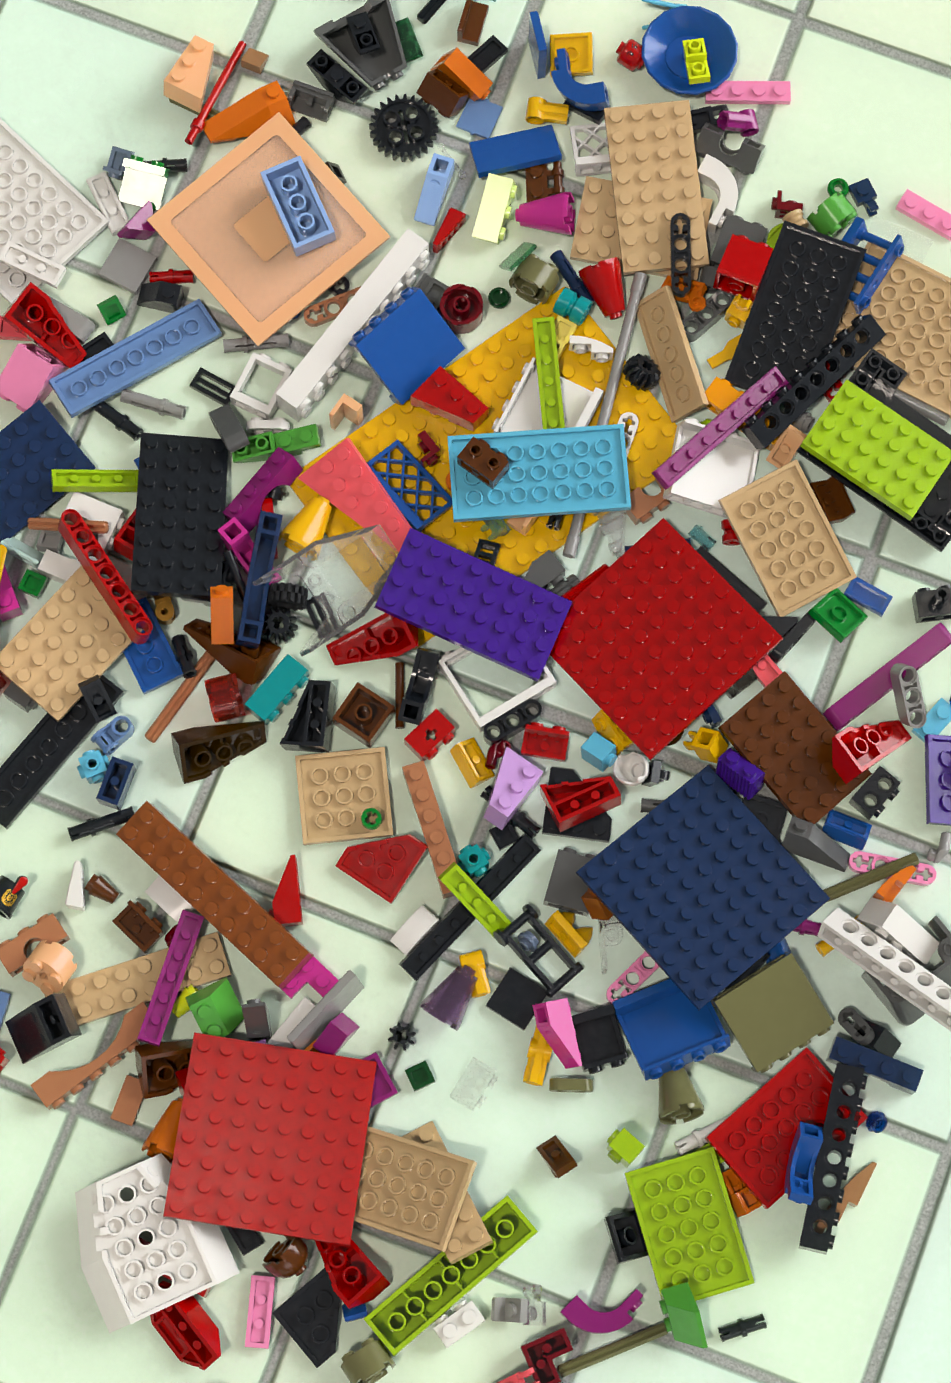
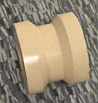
M795 209L787 213L782 219L783 222L788 221L805 228L809 226L808 221L803 218V211L801 209Z

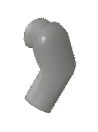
M941 833L937 851L934 849L928 851V861L939 863L949 852L951 845L950 833Z

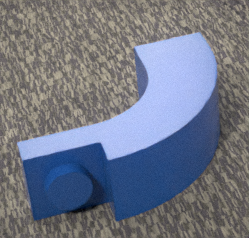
M565 48L557 49V57L554 58L556 70L551 71V75L563 98L574 107L586 111H601L604 108H610L608 90L604 82L592 84L576 82L572 78L569 54Z
M800 1122L792 1143L786 1169L784 1193L788 1194L789 1200L799 1204L811 1205L814 1198L813 1173L816 1159L823 1143L822 1127Z

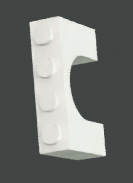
M74 492L65 510H76L83 520L108 522V533L98 534V542L105 553L108 554L109 550L114 549L115 536L126 523L123 510L82 493ZM46 549L37 569L40 575L64 584L81 564L78 559L67 558ZM89 557L91 560L97 561L95 557Z

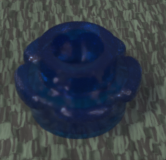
M875 1111L867 1116L866 1127L870 1132L880 1133L886 1128L887 1118L883 1112Z

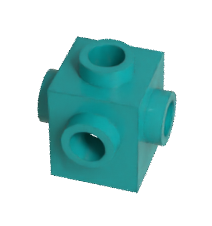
M469 844L459 851V863L457 865L470 879L473 877L479 878L488 871V860L491 858L484 847L480 849L478 844L473 847ZM473 856L478 858V861L475 863L469 860Z

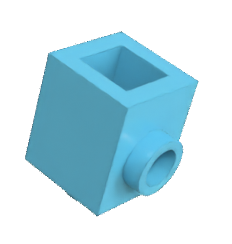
M594 731L581 746V757L604 772L617 759L616 745Z

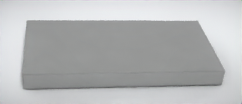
M348 970L291 1031L287 1039L295 1049L305 1050L321 1035L329 1022L337 1017L364 989L358 977L351 970Z

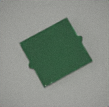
M523 242L499 267L508 271L514 270L537 246L533 243Z

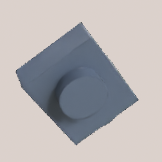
M112 146L108 165L103 166V170L109 172L108 176L120 179L121 176H124L125 167L122 166L124 157L130 159L131 155H134L135 152Z

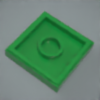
M838 588L829 592L808 612L840 643L868 618Z

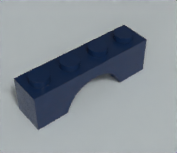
M838 1036L834 1038L826 1058L827 1062L835 1065L841 1063L863 1068L865 1074L878 1078L891 1087L911 1095L916 1092L924 1071Z

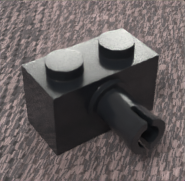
M944 585L936 590L920 588L914 593L912 603L916 623L951 619V585Z

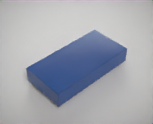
M858 577L851 580L844 592L848 599L882 617L893 596Z

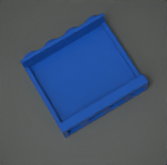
M407 287L400 293L401 297L387 304L384 308L385 311L370 319L369 325L365 329L357 331L352 336L353 339L348 343L358 350L391 393L389 396L391 400L399 405H403L439 366L444 368L465 349L423 291L417 287Z
M671 979L612 1002L615 1016L645 1081L658 1079L666 1072L680 1070L688 1063L702 1061L706 1056L724 1052L731 1046L730 1036L725 1033L711 1001L698 1011Z

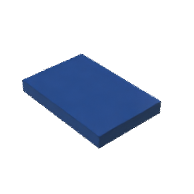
M537 11L529 12L528 42L537 79H541L546 76L547 46L539 14Z

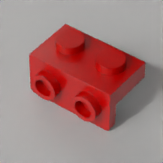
M531 722L530 725L525 724L521 755L565 762L570 734L569 731H566V728L561 726L547 728L537 722Z

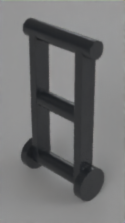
M526 904L522 907L523 913L503 931L499 929L494 931L493 936L500 945L504 947L507 944L547 988L545 993L551 998L584 968L579 962L575 964L536 921L538 914L535 909ZM526 922L545 941L530 956H527L510 937ZM550 949L569 968L553 984L534 964Z

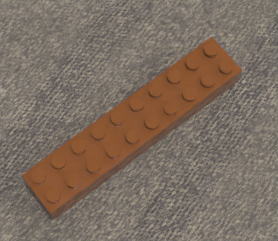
M146 801L116 833L121 840L278 987L284 989L314 956L150 802Z

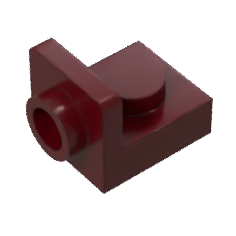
M778 190L777 196L772 197L771 210H775V218L783 219L787 213L795 209L803 211V203H798L794 200L782 202V190Z
M423 430L417 435V446L425 455L420 459V463L426 468L427 466H434L440 460L441 450L427 432Z

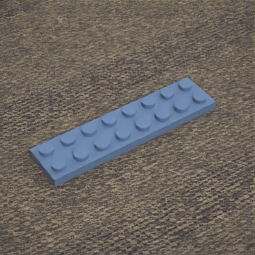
M197 299L49 380V384L70 417L73 418L222 336V332L201 300Z

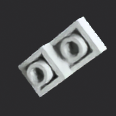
M570 335L569 351H574L577 354H584L590 351L591 360L600 363L612 360L613 348L607 344L588 337Z
M160 875L145 891L176 922H179L182 910L191 912L194 909Z
M422 905L401 926L390 941L405 955H408L422 938L436 926L439 919Z

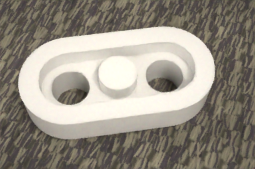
M253 417L246 422V432L252 435L270 431L279 433L290 430V423L281 417L273 418V420Z

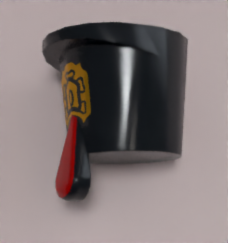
M3 875L0 876V916L6 919H11L14 910L25 894L22 888L28 883L26 876H19L15 883Z

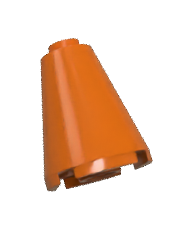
M178 1098L177 1101L173 1100L144 1141L141 1150L147 1149L146 1155L149 1157L162 1153L170 1163L173 1161L183 1102L182 1098Z

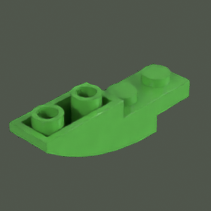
M312 424L279 433L270 431L247 437L250 445L232 452V458L234 463L267 461L278 447L293 456L303 454L302 451L321 447L318 426Z

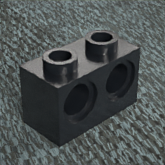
M879 766L851 798L849 804L868 820L873 815L877 818L884 811L885 807L883 804L886 800L892 801L900 792L897 789L900 782L883 767ZM878 782H886L889 790H881L878 787ZM871 798L875 806L867 807L864 804V799Z

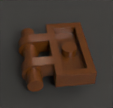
M560 161L553 162L552 170H547V163L525 168L526 203L565 192V188L562 187L564 170ZM554 179V187L548 188L547 180Z

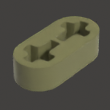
M552 1078L549 1079V1091L590 1093L593 1092V1080Z

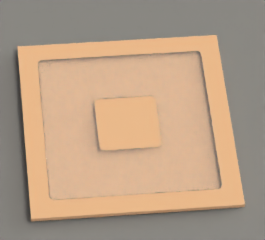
M280 112L147 219L148 223L258 347L390 239V235ZM301 156L335 231L336 240L296 257L262 182L260 172Z

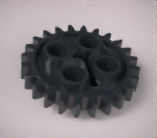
M404 94L403 99H399V96L395 95V101L388 97L387 104L380 102L381 110L378 108L374 109L375 115H371V122L373 123L369 124V129L372 130L370 131V138H374L373 145H378V152L385 150V157L392 154V158L395 160L397 156H400L401 162H403L405 157L408 156L409 160L412 161V155L421 158V151L427 154V146L433 148L432 140H437L438 126L436 124H438V119L433 118L435 116L434 110L429 111V103L423 106L422 98L416 102L415 95L410 100L407 99L406 94ZM399 111L403 114L409 144L405 143L403 128L398 114ZM409 114L416 115L415 118H408L407 116ZM389 118H394L396 121L393 123H389L386 120ZM414 133L421 134V136L418 138H415L411 135ZM394 137H398L401 139L398 142L391 141V139Z

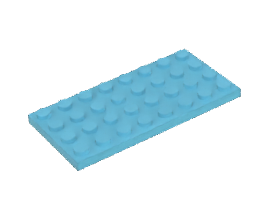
M624 424L447 436L454 522L631 510ZM473 436L478 440L483 439L490 445L493 451L496 453L499 451L508 458L509 470L494 489L457 464V456Z

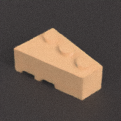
M196 35L193 37L164 79V96L200 113L213 62V43Z

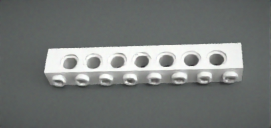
M840 908L835 909L822 921L817 935L820 939L951 1031V987Z

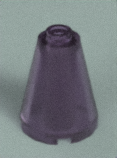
M464 965L463 968L458 966L421 1002L419 1007L458 1031L478 979L474 976L476 971L467 965Z

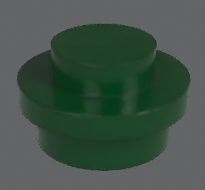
M497 287L490 291L488 301L492 307L502 309L509 304L510 295L506 289Z

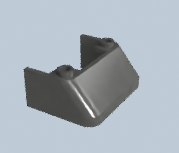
M936 915L928 925L941 940L937 950L944 963L935 969L932 974L951 987V933ZM867 971L861 976L899 1024L909 1026L925 1014L888 986H883L878 979Z

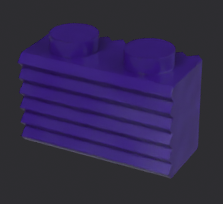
M729 748L718 758L716 774L726 782V785L733 787V790L739 792L747 800H750L762 789L765 772L751 764L732 748Z

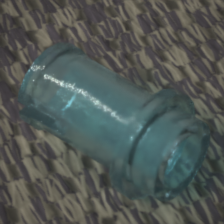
M697 524L688 533L691 536V540L694 539L707 551L717 542L703 530V526L699 527Z

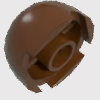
M285 1236L287 1238L286 1241L283 1243L278 1241L268 1251L263 1259L265 1263L262 1266L275 1277L283 1279L290 1278L293 1275H301L307 1267L305 1263L309 1253L307 1245L302 1238Z

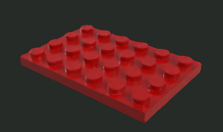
M807 1047L705 1137V1140L714 1148L765 1209L771 1207L785 1194L786 1169L799 1123L804 1122L822 1127L823 1130L833 1077ZM841 1088L842 1093L846 1096H849L846 1093V1091L843 1088ZM839 1108L837 1110V1115L842 1119L850 1116L846 1108ZM861 1110L855 1113L854 1120L858 1121V1126H860L868 1117ZM836 1130L832 1133L835 1141L840 1142L845 1139L842 1131Z

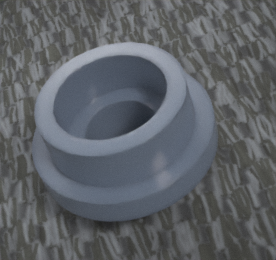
M525 931L518 935V944L524 951L534 952L537 949L539 940L533 933Z

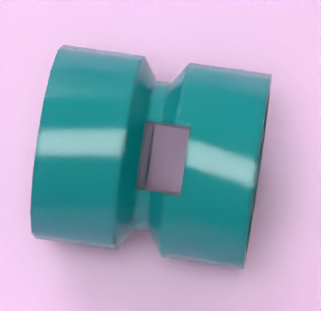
M565 287L554 305L553 312L562 317L569 316V321L581 326L590 312L593 301L583 296L578 298L576 292Z

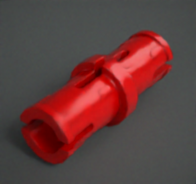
M168 269V271L149 272L150 283L156 281L173 284L194 283L191 270L174 271L173 269Z

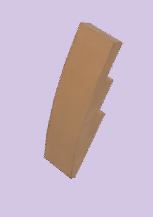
M870 1163L842 1188L844 1190L842 1204L837 1203L836 1212L840 1213L838 1223L847 1204L853 1207L858 1205L877 1163ZM831 1203L827 1206L825 1210H829L831 1208ZM817 1222L814 1227L815 1232L819 1234L824 1233L826 1225L823 1222Z

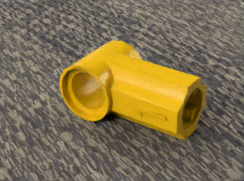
M530 97L528 99L525 120L535 125L543 124L544 122L567 125L569 105L550 103L541 97Z
M481 949L459 955L463 974L466 975L472 998L491 993Z

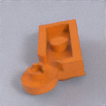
M667 275L661 287L665 285L671 286V276ZM679 278V284L675 287H679V291H683L684 287L687 286H683V278ZM691 280V289L688 295L685 297L674 295V298L677 301L689 303L690 309L694 312L701 311L706 307V300L703 295L707 290V286L703 282Z

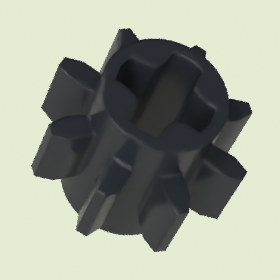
M398 1022L397 1029H389L393 1037L388 1038V1042H395L394 1050L400 1046L406 1051L408 1044L414 1046L415 1043L411 1040V1037L415 1036L416 1032H409L410 1024H407L406 1027H401V1024ZM406 1032L407 1040L402 1039L399 1042L397 1034Z

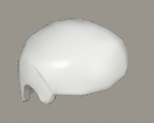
M639 753L621 754L613 764V774L616 780L628 786H636L647 779L649 763L645 756Z

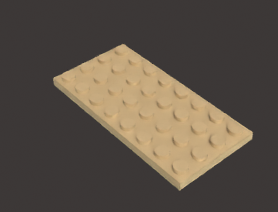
M689 100L604 108L623 275L634 274L635 272L648 273L671 270L670 222L673 215L677 213H684L690 220L691 268L709 266ZM679 219L675 224L678 225V234H682L684 223ZM677 240L674 246L678 250H683L686 248V243L683 240ZM681 260L674 264L677 270L687 268L686 263Z

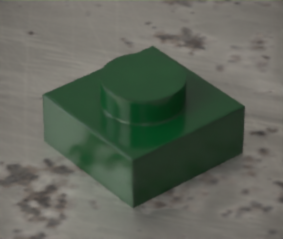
M426 1060L405 1070L414 1092L435 1083Z

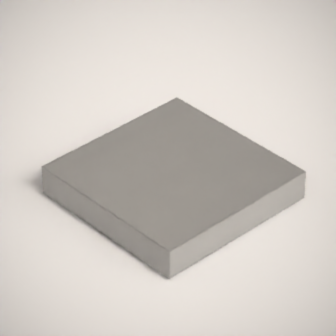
M119 238L98 275L137 295L158 259L156 256Z

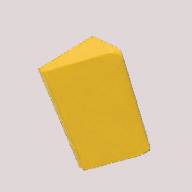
M474 737L457 743L450 749V753L470 788L476 787L495 776L491 769L485 767L486 759Z

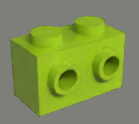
M625 1128L621 1132L616 1129L607 1140L609 1143L607 1155L616 1164L621 1162L627 1168L643 1151L645 1146Z

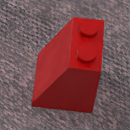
M732 234L716 271L713 288L735 296L740 294L741 298L750 299L754 302L773 248L763 242L751 241L744 235Z

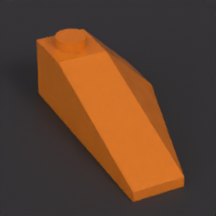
M276 80L258 88L205 121L203 131L210 143H218L249 137L278 112L291 126L295 124V120L288 99Z

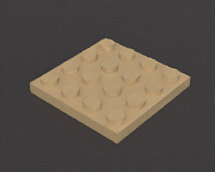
M385 747L295 756L303 845L393 836ZM375 808L381 814V825L375 830H368L362 825L361 816L366 809ZM368 814L366 823L375 824L377 816Z

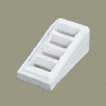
M76 860L74 861L65 904L70 909L85 911L83 865L80 861Z

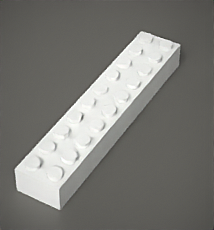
M410 229L405 231L276 392L277 406L280 410L297 422L302 417L305 419L310 414L311 406L314 402H319L322 399L326 387L335 383L338 378V372L349 365L352 360L350 357L355 351L358 353L355 347L348 344L353 339L352 336L357 331L365 329L369 325V320L374 316L383 313L387 304L401 297L400 293L407 286L411 287L414 284L417 273L420 270L424 271L428 266L430 252L427 241Z

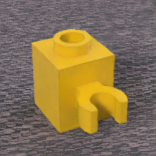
M738 294L727 309L724 320L734 328L744 329L754 302L750 299H743Z
M700 727L697 733L694 731L688 732L689 737L693 739L691 742L683 741L686 749L694 750L701 760L717 763L718 758L729 746L719 731Z

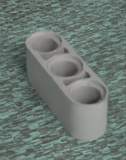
M49 296L79 343L84 344L96 325L90 319Z
M896 663L890 670V678L900 722L913 728H921L926 723L927 717L917 670L912 666ZM904 670H906V675H905V677L902 679V677H901L902 672H903ZM910 691V698L906 700V694ZM915 713V718L911 721L910 717Z

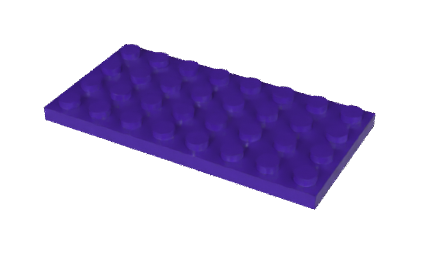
M410 528L374 608L538 682L572 601Z

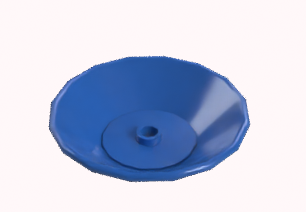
M679 6L664 11L649 24L642 38L641 57L648 74L661 87L677 94L698 95L716 89L730 77L737 63L738 43L731 26L719 14L701 6ZM704 38L707 63L711 76L710 82L689 85L682 41Z

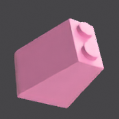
M18 344L0 375V397L6 401H13L17 404L16 408L25 412L38 400L42 403L53 390L49 380L68 370V367L36 344Z

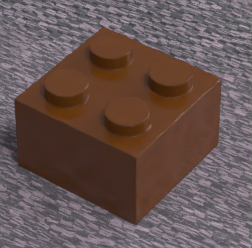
M357 682L332 717L333 724L368 748H371L395 714V706Z

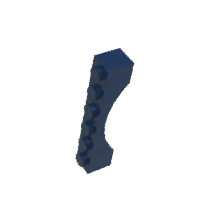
M261 511L258 516L235 645L257 649L260 644L269 583L283 517L281 514Z

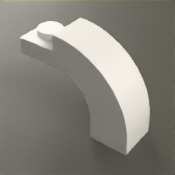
M706 154L698 169L699 182L710 187L718 197L719 203L707 227V231L715 234L718 227H723L726 216L734 215L738 200V188L736 180L728 167L718 159Z

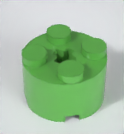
M839 191L818 206V213L814 214L812 212L807 217V220L817 232L834 238L837 235L836 232L841 227L846 229L851 225L853 219L858 214L856 209Z

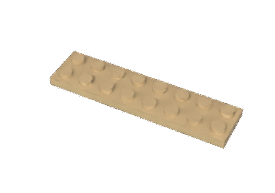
M218 932L197 938L178 993H181L184 987H188L190 984L193 987H200L232 976ZM169 948L68 980L61 991L54 993H65L78 1026L135 1008L141 1002L148 1004L151 1001Z

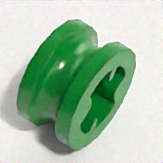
M369 808L362 813L361 821L366 829L375 830L381 825L382 818L378 810ZM368 814L377 816L375 824L366 823Z

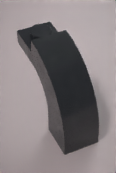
M418 647L409 685L402 698L397 720L420 725L432 691L440 656L439 652Z

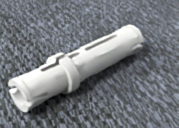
M727 1117L699 1131L694 1130L691 1132V1135L674 1142L676 1150H679V1155L682 1156L696 1147H703L704 1143L707 1142L705 1137Z

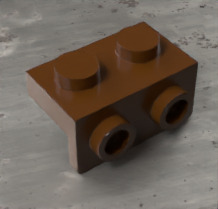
M831 476L827 480L810 483L830 524L843 522L855 513L844 485Z
M129 900L127 902L128 906L112 922L146 953L164 935L161 930L163 925L155 917L150 919L145 914L147 910L141 903L137 901L134 904Z

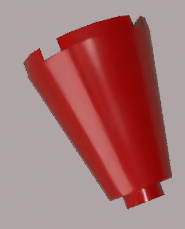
M619 258L606 259L594 266L589 265L579 270V277L604 317H610V320L622 317V312L625 311Z

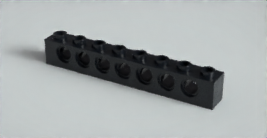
M871 314L855 317L848 329L840 331L836 335L837 339L833 343L825 345L820 350L822 353L817 358L813 357L805 364L807 367L802 372L798 371L790 378L791 382L787 386L780 387L775 392L776 396L772 400L769 399L764 402L757 414H752L745 420L746 424L741 430L756 449L766 448L886 335ZM856 333H858L860 337L859 342L856 341ZM841 347H843L845 351L844 356H842L840 353ZM826 361H828L830 365L829 370H827L825 367ZM811 375H812V376L814 377V379H815V382H814L813 385H812L811 382H810V377H811ZM796 389L799 391L800 394L798 399L795 396ZM781 403L784 405V412H783V413H781V411H780V404H781ZM765 418L769 420L768 428L764 424Z
M841 1063L836 1064L823 1126V1143L817 1156L813 1175L814 1198L811 1205L807 1204L799 1249L825 1255L828 1249H833L835 1236L831 1235L832 1226L837 1227L840 1213L836 1212L837 1203L842 1204L844 1190L840 1189L842 1180H847L849 1167L845 1166L846 1157L851 1158L854 1144L850 1143L851 1134L856 1135L858 1121L854 1120L855 1113L861 1111L863 1099L859 1098L860 1089L865 1090L867 1076L863 1075V1068ZM849 1085L854 1089V1094L846 1096L842 1093L841 1088ZM839 1108H846L850 1116L842 1119L837 1115V1110ZM836 1130L842 1131L845 1139L840 1142L835 1141L832 1133ZM831 1153H836L840 1157V1162L838 1164H831L827 1156ZM832 1176L836 1181L835 1186L826 1187L823 1184V1178ZM821 1199L829 1200L831 1208L829 1210L820 1209L818 1201ZM823 1222L826 1225V1231L822 1234L815 1232L813 1229L814 1223Z

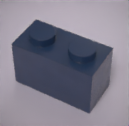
M112 756L96 797L99 804L121 810L136 772L133 763Z

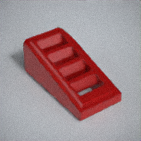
M452 207L449 208L433 241L434 253H438L464 225L466 221L465 213Z

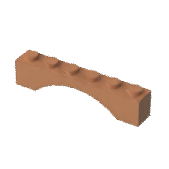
M423 760L402 767V772L426 845L428 846L442 897L445 899L454 895L438 877L453 862L456 864L457 862Z
M141 1002L124 1015L121 1028L115 1040L97 1059L73 1070L49 1071L30 1085L46 1108L49 1110L51 1108H54V1110L59 1108L66 1102L65 1098L71 1093L73 1096L78 1094L85 1088L83 1084L90 1079L91 1081L98 1079L103 1075L102 1070L106 1067L117 1065L122 1060L121 1056L126 1052L132 1053L135 1051V1046L140 1045L141 1042L137 1038L148 1009L144 1002Z

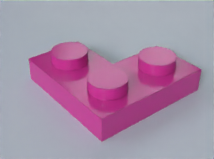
M313 956L286 987L280 989L292 999L308 983L319 995L324 997L339 980Z

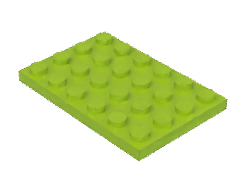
M847 379L800 445L807 452L909 521L913 518L951 461V449Z
M713 1147L624 1173L661 1300H663L662 1289L686 1282L689 1284L695 1301L755 1283Z

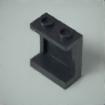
M613 1004L572 1016L577 1044L581 1053L583 1072L589 1071V1074H595L603 1071L602 1067L611 1065V1068L625 1065L624 1061L628 1060V1054L624 1048Z

